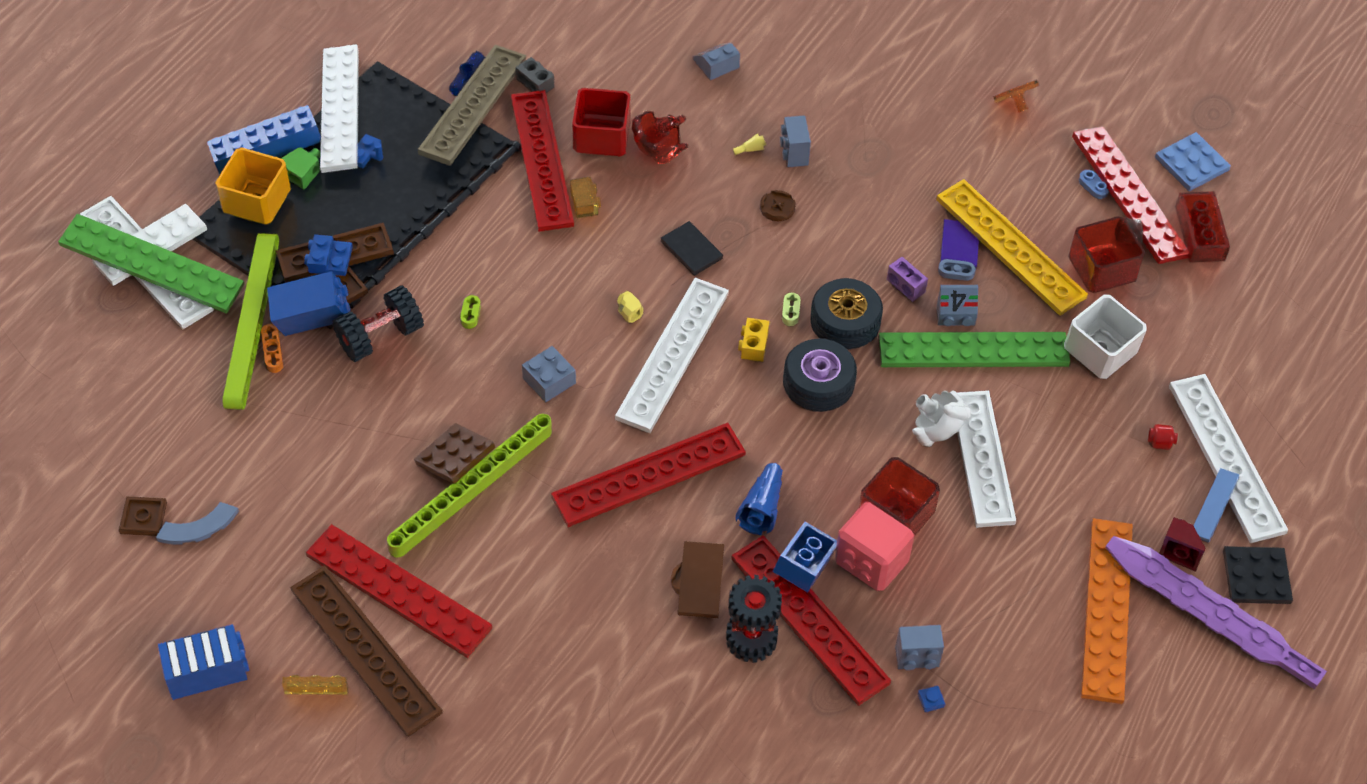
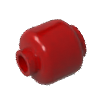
M1155 424L1153 428L1149 429L1148 443H1151L1152 448L1170 450L1173 444H1177L1178 433H1174L1173 426Z

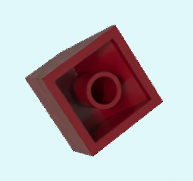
M1173 517L1159 554L1173 563L1196 572L1206 547L1192 524L1187 523L1183 519Z

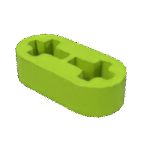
M470 295L464 299L460 315L461 325L464 328L472 329L477 326L481 310L479 297ZM469 315H471L472 319H470V321H466L468 320Z

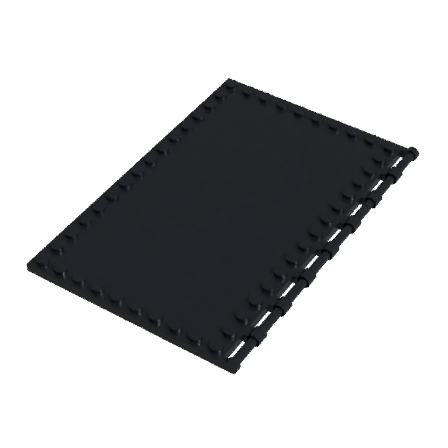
M377 61L358 78V143L365 134L380 139L383 160L378 161L371 158L364 168L358 167L322 173L320 168L319 173L304 190L289 180L291 190L273 221L269 224H262L224 213L220 200H218L199 216L205 223L207 230L192 240L249 276L258 233L278 234V250L307 243L310 239L313 240L314 235L334 236L384 223L394 254L349 266L363 284L368 280L365 286L369 291L374 285H378L384 280L385 275L399 262H403L409 256V252L423 239L426 240L446 217H450L468 196L473 195L479 190L480 185L486 179L498 172L503 167L502 164L515 152H519L521 144L508 139L481 123L450 166L418 155V148L451 104ZM322 110L313 117L320 136ZM321 142L303 149L310 152L313 148H317L321 153ZM482 171H484V172L474 181V179H475ZM461 191H463V192L451 203V201H452ZM417 235L405 247H403L413 236ZM277 256L270 287L285 283ZM392 257V259L381 270H378ZM361 298L350 303V308L353 309L361 301ZM331 324L326 327L332 329L333 325Z

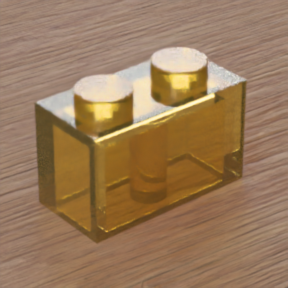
M591 177L570 180V193L576 217L583 218L598 215V208L601 207L600 198L596 197V183H592Z

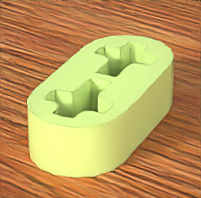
M788 293L784 297L782 322L787 326H794L799 321L801 300L800 296L796 293ZM790 300L794 301L793 306H790ZM789 313H793L792 318H789Z

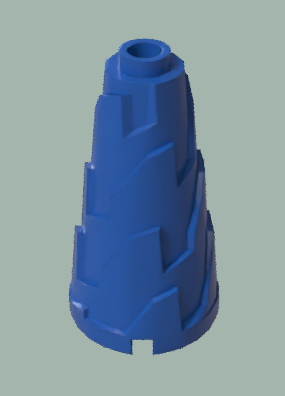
M770 463L765 466L760 477L757 478L745 500L737 509L736 522L739 519V526L749 533L762 535L763 531H767L766 534H768L775 526L783 470L777 463Z

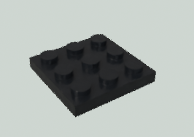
M1224 547L1223 555L1231 601L1234 603L1261 604L1292 603L1293 596L1285 548Z

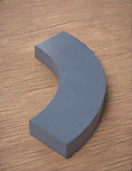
M219 502L211 513L197 521L183 524L165 522L156 539L158 542L177 545L205 540L220 529L223 530L228 526L239 510L237 507Z

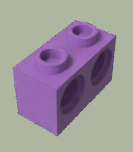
M901 257L889 265L887 280L912 302L926 292L928 278L906 259Z

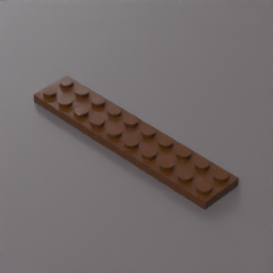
M325 565L290 587L292 593L407 737L443 714L440 706Z

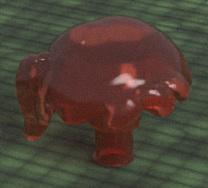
M645 111L632 120L634 141L643 154L653 158L659 164H666L688 148L687 143H681L679 126L685 122L686 117L684 115L674 117L671 114H668L666 117H654V112Z

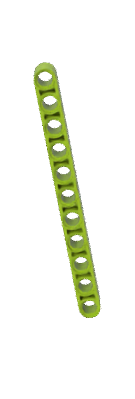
M258 233L223 394L224 409L244 410L246 407L268 300L267 288L271 286L277 256L276 250H278L279 246L278 234Z
M539 414L483 458L459 481L447 487L390 533L387 537L390 555L397 558L405 555L552 434L551 417L547 414Z

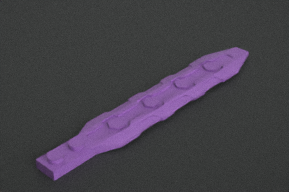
M1113 536L1105 548L1129 576L1146 587H1151L1169 599L1170 603L1205 623V626L1217 634H1222L1258 661L1280 666L1313 689L1317 687L1326 674V670L1292 649L1280 632L1265 622L1252 617L1240 609L1236 603L1228 598H1223L1193 575H1188L1177 568L1167 558L1150 547Z

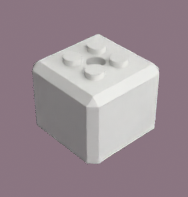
M1103 295L1072 320L1064 342V348L1096 376L1107 379L1138 353L1147 330L1146 324L1111 295Z

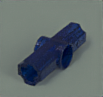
M476 51L472 53L466 63L460 65L459 73L449 86V91L453 96L457 97L486 58L481 52Z

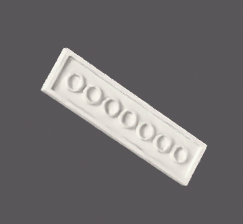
M989 391L960 392L958 395L964 405L971 410L970 419L965 420L957 434L976 528L1015 525L1016 516Z

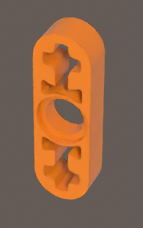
M266 324L261 329L265 364L269 372L277 373L283 369L279 332L274 324ZM268 332H272L273 339H269ZM271 345L277 346V349L274 351L267 350ZM272 358L276 359V365H272Z

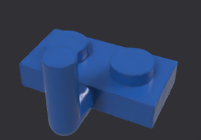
M365 134L358 143V167L364 168L371 158L378 161L383 160L380 139Z

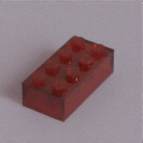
M1215 191L1179 193L1175 209L1184 243L1188 249L1189 262L1226 261L1230 244Z

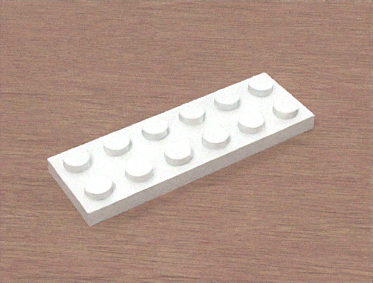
M184 204L132 236L173 251L205 232L207 227L189 206ZM92 259L93 264L113 286L131 276L126 272Z

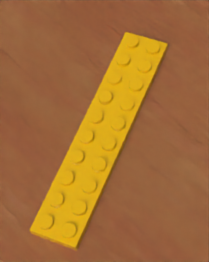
M963 179L937 195L936 200L1058 315H1063L1087 298L1088 293L967 181Z

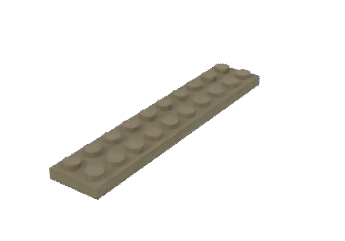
M494 45L420 145L418 155L450 166L516 75V66L526 61V55Z

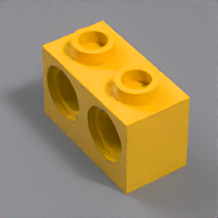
M747 318L746 325H742L741 336H744V338L739 340L738 351H741V359L764 361L769 321Z

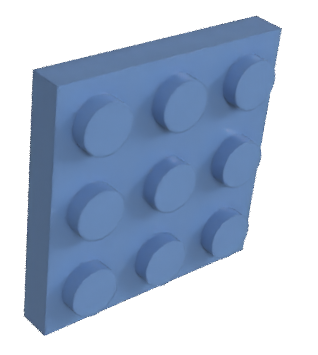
M1197 132L1162 149L1155 155V158L1188 191L1229 171L1231 167Z

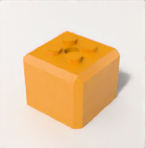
M239 148L234 151L215 182L224 213L262 224H269L273 221L291 190L284 159L245 148Z

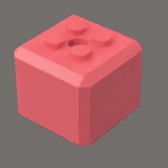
M864 502L839 530L835 553L836 564L874 590L884 591L909 562L915 535L909 528L870 502Z

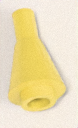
M757 133L743 143V145L733 148V152L737 155L745 151L764 150L763 146H766L763 136H759Z

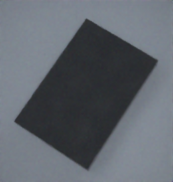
M690 221L661 237V242L694 276L723 259V254Z

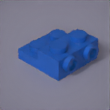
M314 235L313 240L310 239L308 243L310 253L305 255L304 260L305 265L308 266L309 273L323 274L332 271L334 275L346 276L353 248L352 242L334 241L333 236Z

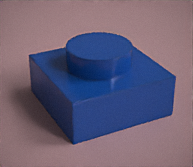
M939 686L918 691L924 712L945 707V701Z

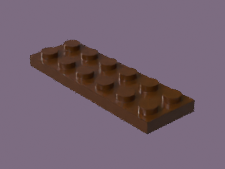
M384 223L333 236L334 241L352 242L353 248L348 266L394 254ZM309 242L276 250L285 283L317 274L309 273L308 266L304 262L305 255L310 253L308 249Z

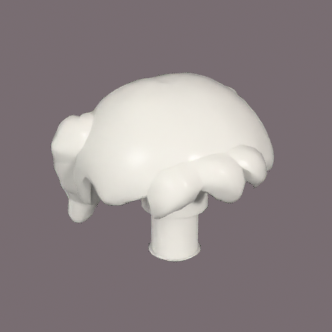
M942 391L941 395L935 393L931 399L926 394H923L916 400V406L921 414L915 421L917 427L912 431L922 446L930 447L934 442L944 441L957 433L965 420L970 419L971 410L964 405L962 399L955 391L950 393Z

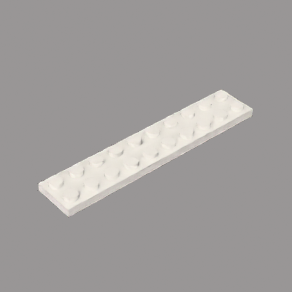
M358 45L323 49L320 158L322 173L358 168Z
M112 196L80 213V215L129 235L142 230ZM135 277L182 330L214 311V308Z
M694 278L617 411L615 420L651 433L725 302L729 290Z
M1206 374L1170 382L1169 388L1214 475L1217 476L1220 468L1239 474L1238 482L1228 502L1249 542L1254 543L1287 534L1288 528Z

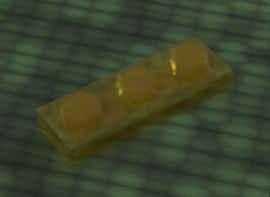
M291 675L282 679L284 694H348L347 678L339 675L332 677H321L318 675L300 677L298 675Z

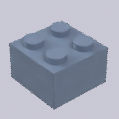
M805 115L784 117V124L781 125V135L783 136L780 137V147L784 148L782 150L783 160H786L787 167L808 166L811 140Z
M553 346L522 364L523 379L545 403L576 384V370Z
M941 625L899 627L895 645L898 669H934L940 666L944 650Z

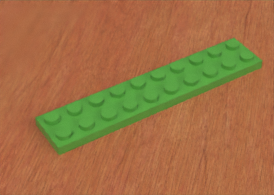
M78 213L58 241L59 246L226 314L244 286V281Z
M1066 332L879 333L881 367H1069L1070 365L1069 352L1064 348Z

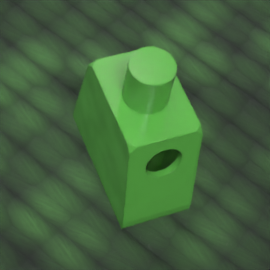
M297 148L281 158L286 163L289 180L303 190L320 171L318 159L321 157V153L317 148H313L310 152L303 148Z

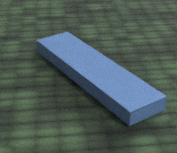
M1220 468L1194 524V528L1201 540L1210 542L1238 482L1239 474Z

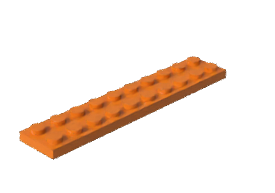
M1095 518L1091 522L1081 698L1117 704L1124 703L1130 576L1105 547L1113 536L1132 542L1133 524Z

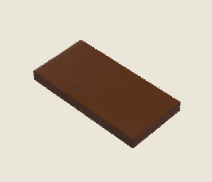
M684 541L678 615L719 618L724 544Z

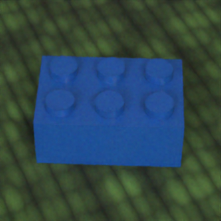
M804 522L780 555L773 572L808 592L832 558L837 547V540L809 523Z

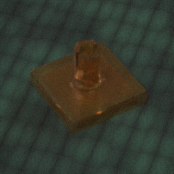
M1038 80L993 96L995 103L1011 97V99H1014L1018 113L1029 109L1023 94L1028 90L1038 87Z

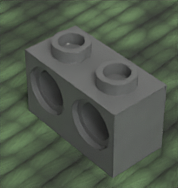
M532 57L516 66V79L531 92L545 90L547 93L554 88L555 77L553 73L545 69L540 62Z

